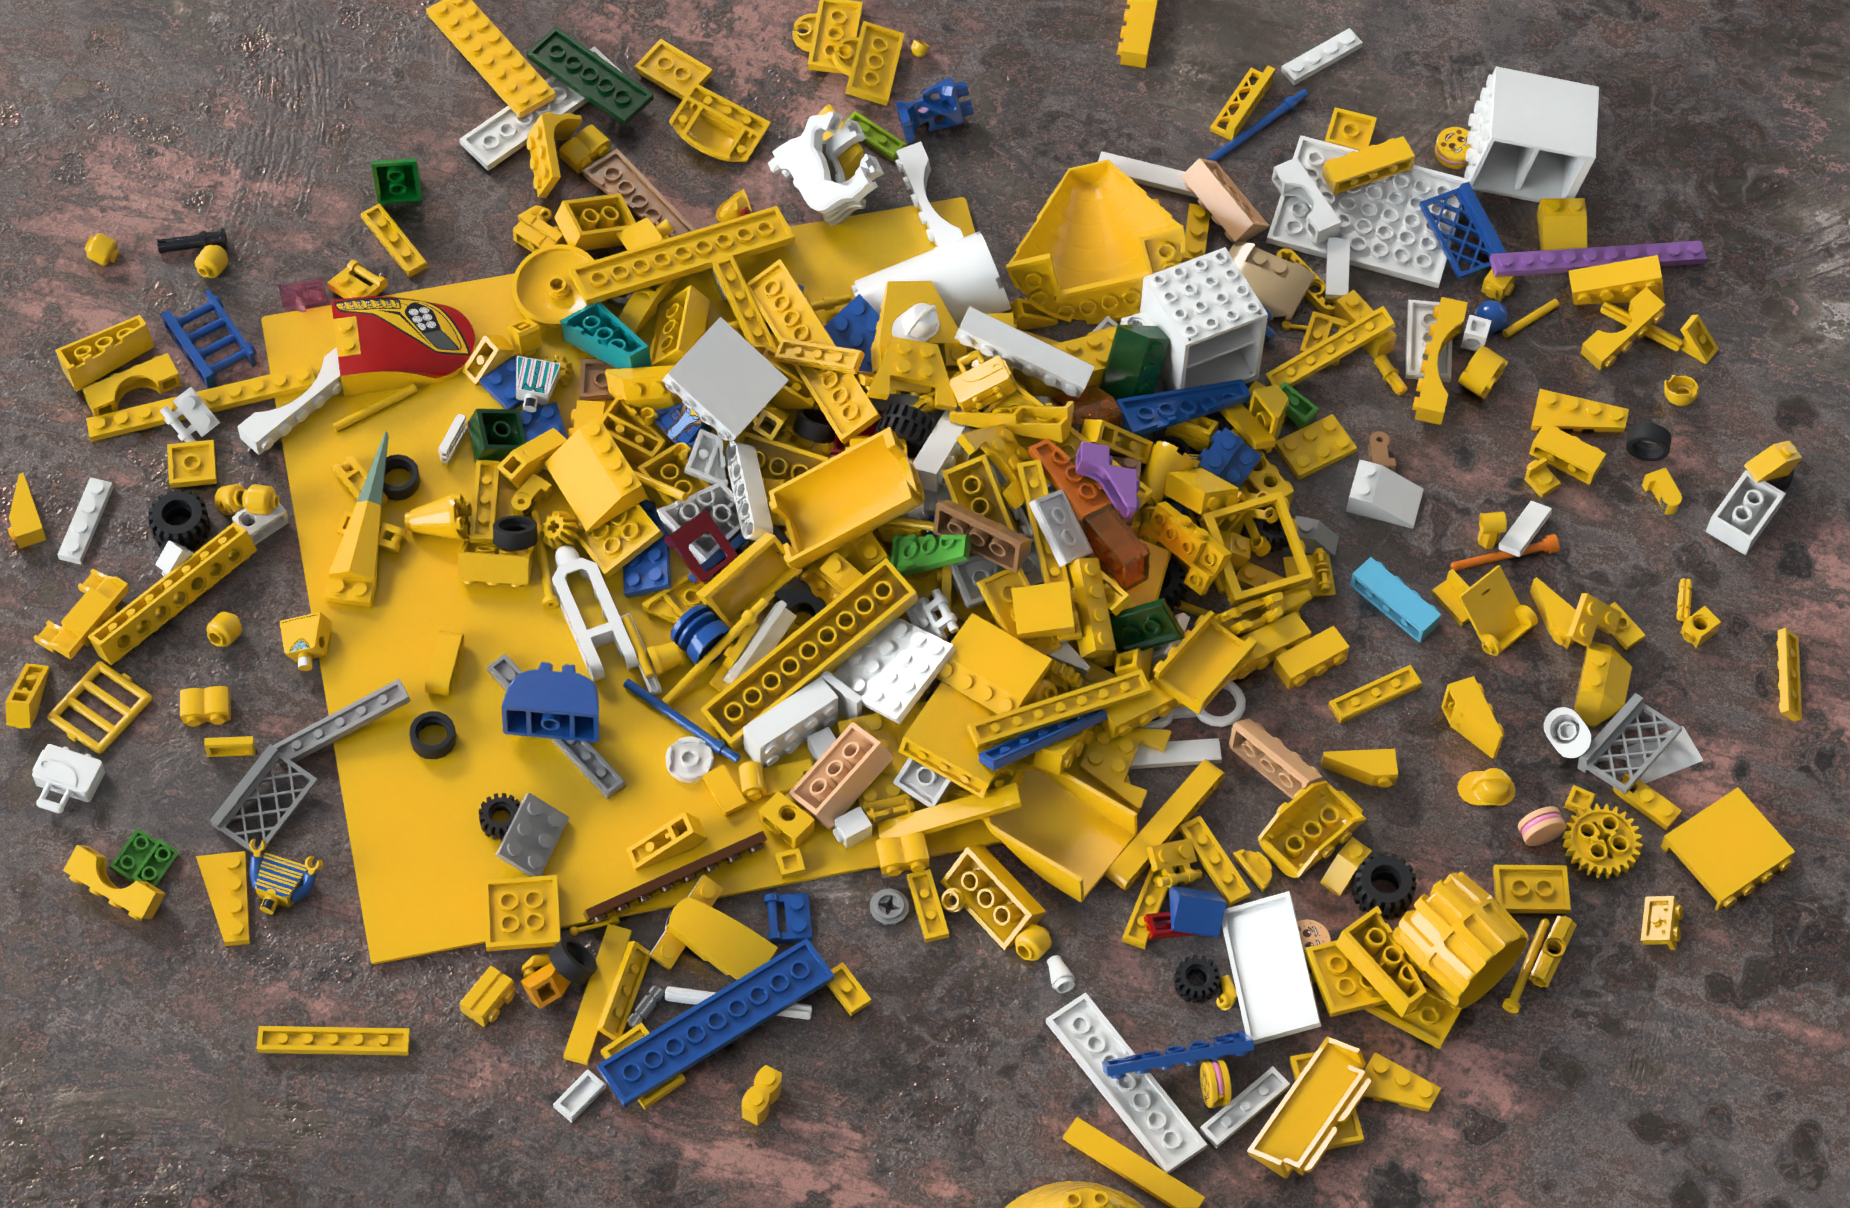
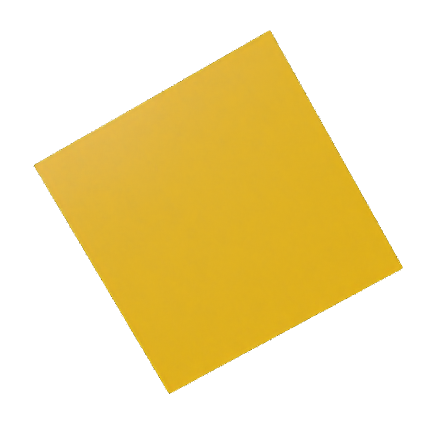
M964 197L930 202L933 210L942 219L960 228L964 237L975 233L967 201ZM912 205L849 216L844 223L834 226L828 225L825 221L789 226L795 236V243L736 260V263L745 282L748 283L781 259L796 283L804 286L803 294L809 303L821 301L823 297H837L850 294L852 301L855 298L851 287L855 285L854 281L931 251L936 245L935 242L930 243L926 233V230H928L927 224L922 225L918 213L921 211L919 206L915 208ZM711 268L683 276L679 283L658 304L659 310L661 303L692 285L710 300L704 334L720 317L727 323L737 321L728 300H722ZM514 274L385 295L386 297L443 304L458 310L469 320L473 327L476 342L475 349L484 335H502L514 348L506 327L526 319L519 311L513 297L512 281ZM605 300L601 301L617 318L622 312L621 309ZM849 303L835 306V309L818 310L815 313L819 319L824 318L825 322L828 323ZM327 305L268 315L261 319L270 374L312 364L316 380L322 368L324 357L337 347L332 306ZM658 311L636 334L649 346V352L651 350ZM539 326L542 347L536 349L537 352L529 356L520 355L515 351L512 356L516 355L545 361L546 357L553 358L557 355L559 358L566 357L567 361L572 363L573 378L567 385L555 388L548 403L557 402L568 439L569 428L574 427V422H571L572 409H576L577 400H579L581 359H600L564 341L562 328ZM735 330L746 340L742 330ZM462 370L459 375L450 380L436 384L416 386L418 392L335 432L332 426L333 423L403 388L344 396L342 389L338 394L330 397L321 408L309 414L305 421L299 422L286 436L281 437L311 614L321 612L331 620L327 653L324 657L319 658L328 715L339 711L399 678L411 699L407 704L333 742L372 964H381L486 943L483 880L529 877L496 857L495 855L502 843L500 836L497 837V840H493L492 835L486 836L485 831L483 832L481 829L479 808H481L483 801L487 803V797L490 796L491 799H494V794L498 793V797H502V793H506L507 798L512 795L514 800H519L520 804L527 793H531L569 816V820L541 875H557L560 929L588 924L583 915L586 909L761 831H764L767 837V841L762 844L763 849L752 854L749 851L740 854L742 858L730 864L724 861L718 864L719 868L713 872L706 874L704 870L697 873V878L684 884L683 880L674 884L675 888L668 892L661 893L659 890L653 893V898L648 901L639 903L637 900L630 903V908L621 913H617L616 910L607 914L608 918L605 920L615 916L624 917L675 907L681 900L688 897L702 875H706L724 888L718 897L722 898L880 867L876 851V841L880 840L878 826H872L871 837L846 849L842 842L839 843L833 834L834 826L829 830L815 819V831L798 847L806 873L782 879L776 861V853L794 848L759 822V809L773 795L763 796L758 800H749L744 797L747 806L725 817L703 779L698 782L686 783L672 777L666 766L665 756L668 748L680 738L696 736L623 687L624 682L630 679L649 692L639 666L627 670L623 656L620 657L614 641L595 648L601 661L605 678L594 681L599 696V741L589 743L626 781V786L607 800L550 738L507 735L503 733L501 706L506 691L487 671V666L502 655L506 654L522 672L538 670L541 662L551 663L553 671L562 672V666L569 664L575 665L576 673L589 678L591 681L593 680L590 677L560 604L553 609L543 607L542 599L545 595L536 544L534 545L535 553L531 580L528 585L520 588L512 587L507 583L491 586L487 582L479 581L477 584H466L463 582L464 580H457L458 552L464 542L470 541V538L457 540L414 533L406 529V512H410L414 508L448 495L460 493L463 495L465 502H470L472 507L476 463L469 429H467L448 464L440 461L438 448L458 414L466 416L465 421L468 422L476 409L504 408L480 384L475 385ZM307 390L276 397V409L293 402ZM605 399L597 401L605 402L606 411L608 407L611 405V403L614 401V399ZM523 404L516 408L520 412L525 411L523 410ZM783 409L789 413V416L773 438L774 441H777L782 436L781 431L784 425L794 426L797 413L801 409ZM654 419L653 424L650 426L665 440L666 449L675 445L656 424L657 421ZM751 421L743 430L745 432L766 438L765 436L761 435L760 433L752 429L755 425L753 421ZM387 431L389 436L387 457L397 454L408 456L414 460L419 470L420 485L415 494L404 500L388 499L381 508V522L406 530V536L404 539H401L399 544L401 548L398 554L380 547L378 548L376 589L371 607L326 602L323 596L329 578L328 573L343 536L338 535L337 529L344 512L349 511L353 513L358 501L342 481L334 475L331 467L336 464H342L345 462V458L352 455L362 468L369 473L383 435ZM790 439V442L795 444L796 440ZM625 457L632 470L637 471V467L640 465ZM728 468L725 469L726 477L728 474ZM393 469L384 476V482L390 486H402L411 479V473L405 469ZM542 470L537 476L552 484L553 496L548 501L542 498L533 508L540 512L542 523H546V515L552 516L553 511L561 510L569 512L578 519L550 472ZM500 471L495 521L503 517L514 516L511 499L519 490ZM646 492L648 496L647 500L653 501L655 503L651 496ZM469 516V524H470V526H471V516ZM777 526L779 530H784V527ZM741 529L737 531L728 540V542L732 541L735 537H737L740 534ZM387 533L385 539L391 541L393 535ZM575 538L573 540L574 545L569 546L576 549L580 558L594 562ZM752 540V541L749 543V545L743 550V552H744L749 546H751L755 541ZM885 542V544L891 551L892 543ZM545 544L552 579L557 570L555 562L557 550ZM672 545L670 546L671 585L691 572ZM822 558L812 562L813 565L816 566ZM623 567L609 578L599 568L619 616L621 617L627 613L632 615L645 649L650 646L654 647L673 642L670 634L675 624L642 609V603L661 591L627 598L624 595ZM579 571L567 574V585L586 629L608 623L607 619L603 618L599 600L594 597L590 580L587 581L586 578L581 577ZM951 582V591L958 592ZM774 597L768 601L769 604L761 613L766 616L775 605ZM440 630L464 634L463 650L450 696L425 692L426 677ZM736 637L732 644L735 645L739 639ZM677 644L682 664L657 677L662 692L655 697L664 702L662 699L696 665L687 656V651H682ZM724 655L710 664L669 705V707L704 731L723 741L725 740L704 717L700 709L720 693L709 683L726 659ZM937 680L932 691L940 685V683H937ZM922 695L919 703L925 702L927 696ZM862 705V716L877 713ZM439 711L446 714L453 721L456 730V744L453 750L445 757L426 759L419 756L413 750L409 735L410 726L414 719L422 713ZM838 713L837 722L847 720L844 716ZM837 722L830 728L836 739L840 736ZM1099 723L1094 725L1091 731L1094 732L1096 726H1102V724ZM439 725L427 726L419 733V740L425 745H437L447 738L446 729ZM805 741L793 753H786L780 757L773 766L811 759L813 766L816 761L807 748V741ZM744 744L735 750V752L741 755L738 763H734L724 755H718L713 751L714 764L712 770L724 764L742 794L739 766L753 761L744 751ZM1085 745L1080 756H1076L1071 766L1063 771L1137 813L1138 816V812L1133 810L1129 803L1125 800L1121 801L1106 786L1102 787L1079 770L1088 745ZM1127 775L1125 782L1131 784L1129 776ZM784 792V793H782V794H783L784 796H785V795H789V794H788L789 792ZM857 800L844 814L859 807ZM919 800L913 801L915 806L913 812L929 808ZM796 802V805L803 810L804 808ZM505 810L497 811L493 814L492 820L495 823H505L509 821L511 815ZM683 812L699 818L708 839L687 852L639 870L634 869L626 851L628 847ZM788 816L783 819L786 821H791L794 818ZM974 820L924 835L929 858L961 852L968 846L983 844L987 847L1002 844L990 832L982 820Z

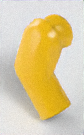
M535 954L525 962L521 969L523 977L526 978L536 972L539 967L551 963L549 954Z

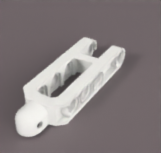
M565 545L558 548L555 554L557 570L552 578L554 583L553 590L559 599L560 607L591 679L594 682L605 678V673L595 648L613 641L620 657L623 656L627 670L637 667L639 664L635 650L597 563L580 558L578 552L572 546ZM579 571L581 577L586 578L587 581L590 580L594 597L599 600L603 618H606L608 623L586 629L567 585V574Z

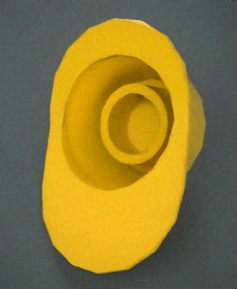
M1498 768L1469 772L1462 776L1458 782L1459 796L1471 805H1506L1515 796V786L1512 779L1506 772Z

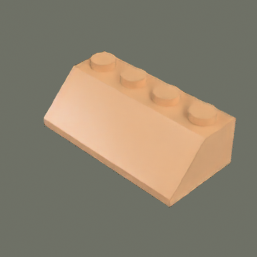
M1199 158L1181 176L1185 181L1184 186L1191 193L1197 195L1199 198L1197 200L1198 203L1212 213V220L1226 230L1224 233L1230 241L1246 242L1270 227L1216 161Z
M1248 718L1233 724L1228 748L1290 798L1294 799V795L1301 788L1306 789L1312 783L1322 781V776L1315 767L1307 765L1296 752H1291L1287 749L1279 738L1272 737L1267 733L1260 723Z
M852 722L788 794L799 805L808 810L817 821L830 830L835 824V819L842 816L894 757L880 741Z

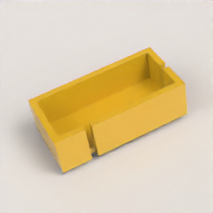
M765 532L702 587L696 595L703 604H706L717 615L718 620L723 621L731 629L742 618V614L739 613L740 610L743 612L747 609L750 610L762 597L768 602L775 596L774 594L777 590L795 576L797 577L803 570L794 567L789 568L784 560V555H786L784 546L775 535Z

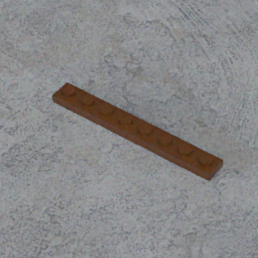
M764 831L756 833L590 907L584 911L583 915L587 923L592 920L594 923L601 922L607 919V914L616 910L617 913H621L630 908V903L637 900L639 903L648 901L653 898L652 894L659 890L661 893L668 892L675 888L674 884L683 880L684 884L697 878V873L704 870L706 874L713 872L719 868L718 864L724 861L730 864L742 858L740 855L749 851L752 854L763 849L762 844L767 841V837Z

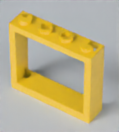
M1282 491L1204 513L1199 520L1201 528L1205 529L1209 536L1225 547L1216 520L1274 503L1300 574L1242 591L1232 563L1229 560L1227 566L1219 573V577L1231 607L1308 584L1314 577L1313 565L1306 558L1305 544L1303 540L1299 539L1296 520L1291 518L1289 512L1290 504L1288 499L1283 497Z

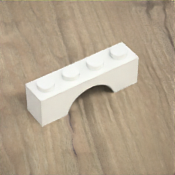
M1297 157L1275 166L1272 181L1282 196L1298 197L1310 206L1311 212L1307 215L1305 229L1317 245L1328 240V238L1338 236L1342 219L1332 209L1329 199L1320 192L1317 182L1311 179L1306 166L1301 164Z

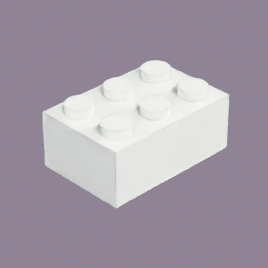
M1745 470L1712 515L1706 532L1746 555L1779 510L1786 493L1766 481L1757 483L1751 474Z

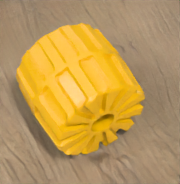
M1463 872L1449 874L1444 882L1441 879L1435 883L1430 896L1428 897L1424 893L1414 904L1417 910L1407 911L1392 934V939L1397 945H1401L1405 952L1404 957L1408 964L1413 966L1418 977L1451 1006L1458 1009L1466 1008L1475 1003L1491 990L1513 967L1526 948L1529 939L1526 931L1505 908Z

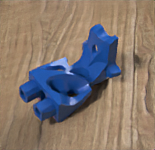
M947 78L923 91L922 97L916 101L896 102L898 117L907 143L916 140L915 132L918 126L929 121L928 131L962 124L964 123L963 117L974 113L970 100L960 103L958 100L960 97L969 95L965 81L953 83L952 78ZM938 93L940 95L937 99L931 98L932 94ZM939 115L944 116V119L942 121H934L935 117Z

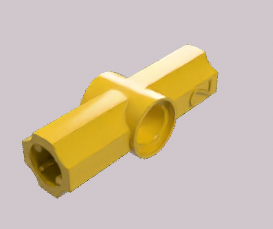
M1557 916L1528 979L1540 988L1549 987L1576 929L1577 924L1571 918ZM1548 949H1553L1558 954H1552L1548 951Z

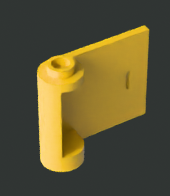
M1497 565L1458 596L1482 642L1483 650L1489 655L1498 656L1538 623L1535 612L1526 605H1520L1501 566Z

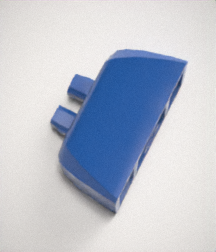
M541 662L538 670L520 673L511 681L501 706L504 734L587 742L599 741V696L597 686L589 678L576 673L575 665L565 664L562 666V672L553 671L551 663Z

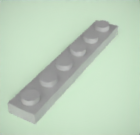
M399 678L273 746L278 749V752L295 763L407 704L411 699ZM279 760L278 763L282 769L288 767V765Z

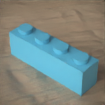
M1370 557L1352 574L1350 586L1419 643L1438 627L1442 615L1438 609L1424 601L1418 592L1407 587L1398 576H1394L1386 570V567L1381 562L1375 561Z

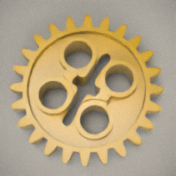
M1597 803L1594 810H1592L1587 805L1585 813L1578 809L1576 816L1571 815L1570 823H1566V831H1564L1562 836L1565 839L1563 847L1568 848L1565 855L1573 856L1571 864L1580 863L1579 871L1587 868L1588 876L1594 871L1597 878L1600 877L1601 873H1604L1606 878L1609 879L1611 872L1616 877H1619L1621 870L1627 873L1629 866L1634 867L1636 860L1640 856L1639 851H1641L1643 844L1639 843L1642 835L1636 834L1639 826H1631L1634 819L1626 820L1627 812L1619 815L1617 813L1618 807L1610 811L1608 804L1604 806V809H1600ZM1604 825H1609L1613 829H1607ZM1582 832H1586V833L1590 834L1591 836H1590V837H1587V836L1583 835ZM1614 846H1620L1623 850H1618ZM1592 853H1598L1601 857H1595Z

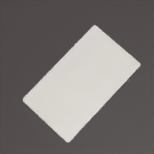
M1681 726L1682 731L1639 780L1646 784L1703 761L1683 726ZM1673 730L1660 734L1659 736L1670 735ZM1657 742L1644 743L1645 751H1655L1658 748ZM1640 743L1627 747L1628 753L1641 752ZM1643 758L1630 759L1631 767L1642 766L1644 764Z

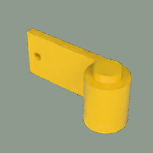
M811 759L763 768L760 762L751 761L743 763L739 766L742 795L749 800H758L763 796L774 795L777 791L781 793L791 791L812 767Z

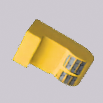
M1665 467L1646 474L1642 483L1645 492L1652 490L1659 502L1658 507L1662 513L1667 515L1676 513L1682 496L1667 468Z

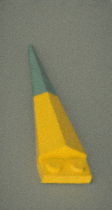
M387 431L383 435L328 573L329 578L323 596L326 602L371 607L377 580L381 508L389 439Z

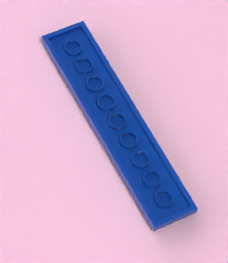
M806 938L599 1063L597 1070L625 1108L835 979V975Z

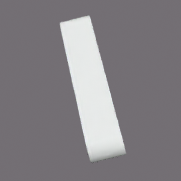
M731 441L727 445L725 458L740 527L745 539L756 541L765 532L773 534V525L758 457L754 446Z

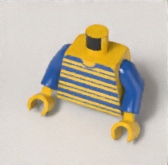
M256 839L250 841V850L254 852L250 860V878L258 898L263 900L260 906L262 912L272 915L277 905L289 908L294 902H298L311 893L317 877L315 872L323 867L322 860H318L314 867L312 865L314 856H309L305 860V865L266 852L263 856L261 851L266 849V841H261L260 849L255 847Z

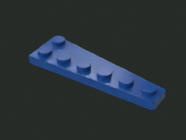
M1243 379L1117 399L1115 407L1127 431L1141 437L1151 432L1249 402L1251 394Z
M1243 1031L1213 1037L1214 1042L1211 1043L1201 1042L1200 1040L1190 1042L1189 1048L1175 1045L1166 1048L1165 1053L1162 1054L1160 1051L1153 1050L1102 1062V1068L1108 1077L1111 1076L1112 1079H1119L1125 1077L1126 1073L1131 1072L1146 1074L1152 1068L1160 1067L1161 1070H1168L1174 1068L1175 1064L1180 1063L1195 1065L1201 1059L1208 1058L1209 1061H1217L1223 1059V1055L1244 1056L1248 1054V1051L1255 1050L1254 1041Z

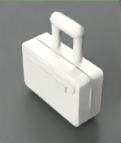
M48 744L45 750H42L32 770L36 786L44 788L36 804L40 808L55 813H62L69 797L90 802L105 774L102 761L92 758L90 754L83 755L71 751L68 747L61 748ZM50 790L64 795L60 803L46 799Z

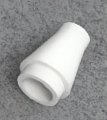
M1059 955L1050 957L1047 960V964L1049 966L1052 988L1058 993H1066L1072 990L1075 986L1074 975Z

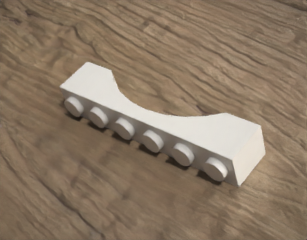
M921 141L897 150L898 159L895 160L899 173L903 172L905 175L903 182L906 189H911L913 193L910 195L915 208L919 206L921 211L918 213L922 225L927 224L928 230H926L930 243L935 242L936 247L934 249L963 238L964 236L960 228L942 219L933 210L927 199L926 187L931 167Z
M337 347L324 357L317 379L302 396L280 408L255 412L237 426L240 439L258 455L270 449L274 442L282 436H286L299 422L305 421L309 414L321 408L330 397L338 394L343 389Z

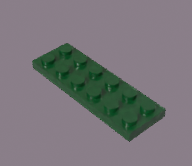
M556 26L526 52L529 60L624 126L654 100L653 93Z

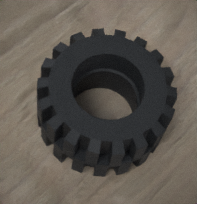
M894 403L885 407L875 434L891 427L898 438L906 440L907 456L909 458H916L937 422L930 415L916 407Z
M176 489V492L169 490L166 495H159L158 501L154 500L151 503L152 508H149L148 511L149 525L153 538L159 546L162 545L163 549L170 540L187 549L191 548L193 551L197 549V544L202 545L204 543L203 538H208V530L211 528L205 502L203 499H200L198 494L192 495L190 490L182 492V489ZM185 516L190 518L182 525L174 526L169 524L171 520L177 517Z
M1376 853L1371 855V859L1366 858L1363 860V864L1359 865L1353 883L1352 894L1355 895L1354 901L1356 904H1360L1359 909L1362 912L1365 910L1369 912L1378 905L1382 912V918L1386 917L1387 920H1392L1394 915L1398 918L1402 916L1403 911L1406 912L1409 909L1417 882H1415L1416 874L1412 873V866H1406L1404 858L1399 860L1397 855L1393 853L1392 856H1387V853H1381V856L1378 857ZM1387 880L1394 884L1397 891L1382 893L1374 888L1372 882Z

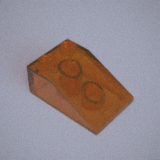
M1096 385L1085 387L1079 398L1065 393L1052 397L1056 407L1065 406L1067 401H1074L1071 427L1080 434L1085 419L1104 420L1122 428V411L1111 395Z

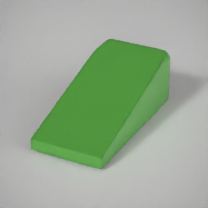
M1284 381L1279 387L1289 398L1285 414L1302 429L1317 417L1319 408Z

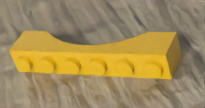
M1441 297L1440 304L1434 306L1432 318H1435L1436 322L1430 324L1428 336L1432 337V341H1427L1424 354L1428 355V359H1423L1420 373H1424L1423 379H1418L1416 391L1420 392V396H1415L1412 410H1416L1415 420L1438 425L1442 424L1448 393L1439 377L1438 357L1443 348L1461 333L1468 302Z

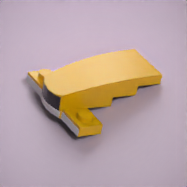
M702 875L688 897L681 900L670 912L666 920L665 931L652 949L649 957L669 970L687 946L703 961H709L726 976L730 975L738 980L770 961L778 947L735 919L712 908L724 888L706 875Z

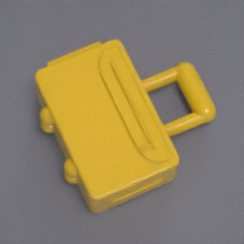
M974 350L960 357L956 364L962 374L949 380L959 407H961L963 412L972 413V409L981 410L1016 391L1014 385L1016 381L1005 360H1002L1000 356H995L985 362L980 350ZM978 359L980 365L967 371L965 365Z

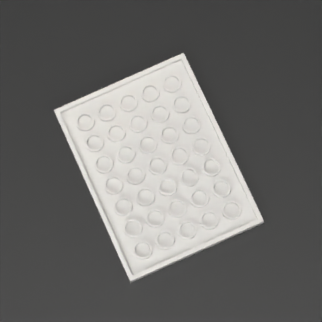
M1300 135L1293 159L1297 157L1300 163L1306 166L1309 176L1317 182L1320 192L1329 199L1334 212L1340 215L1342 219L1340 233L1333 238L1350 239L1349 265L1439 288L1447 257L1419 204L1421 201L1459 188L1461 184L1467 182V179L1413 165L1411 170L1333 195L1322 177L1324 162L1359 150ZM1281 194L1266 243L1327 259L1328 240L1316 245L1305 229L1307 215L1311 212L1310 206L1298 197L1282 196ZM1456 196L1448 198L1446 204L1458 208L1460 203ZM1434 204L1427 206L1431 213L1439 215L1441 207ZM1444 209L1442 217L1454 221L1456 213ZM1442 222L1438 224L1440 231L1449 234L1451 226ZM1456 228L1453 229L1452 236H1454ZM1449 240L1448 246L1451 248L1452 241Z

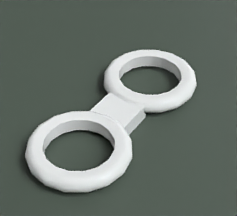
M1231 681L1223 688L1229 691L1236 701V707L1229 715L1222 717L1213 716L1205 710L1198 715L1187 706L1183 708L1177 707L1165 717L1152 721L1144 727L1138 726L1136 728L1164 729L1171 724L1173 719L1197 717L1201 722L1210 726H1229L1242 717L1245 711L1246 699L1242 689L1235 682Z

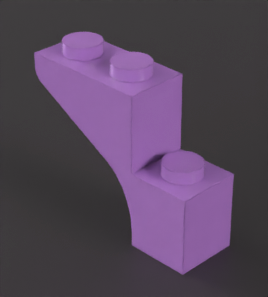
M1082 441L1076 454V474L1084 475L1097 481L1104 489L1120 518L1130 521L1134 512H1138L1140 499L1137 498L1140 487V480L1137 479V470L1113 466V457L1109 456V446Z

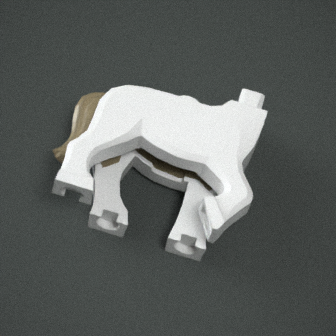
M833 111L824 115L811 116L802 135L789 140L773 151L775 157L768 162L774 174L778 175L782 172L786 178H794L793 183L801 192L810 208L822 213L824 221L830 226L842 224L849 218L852 212L857 209H864L867 203L864 197L878 187L876 182L872 181L884 174L876 157L865 154L855 175L848 181H845L843 169L837 158L853 144L863 141L866 137L859 123L849 118L841 129L837 131L843 116ZM825 131L834 133L833 136L823 141V133Z

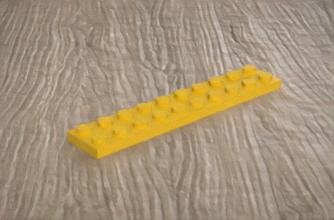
M774 206L569 268V275L586 306L710 269L712 268V262L733 256L736 261L795 243V236L779 208Z
M781 259L746 283L758 309L779 343L782 338L836 346ZM793 364L843 444H846L850 439H853L882 418L870 398L866 397L867 393L857 380L855 374Z

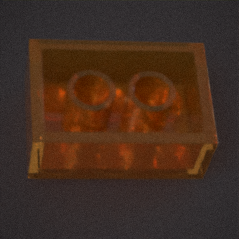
M1107 504L1085 516V535L1096 557L1099 558L1100 562L1119 586L1126 592L1148 580L1150 550L1145 543H1141L1138 540L1135 530L1131 526L1128 527L1122 514L1118 510H1114L1110 504Z

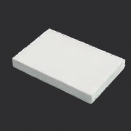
M1063 489L1029 503L1059 567L1094 553Z

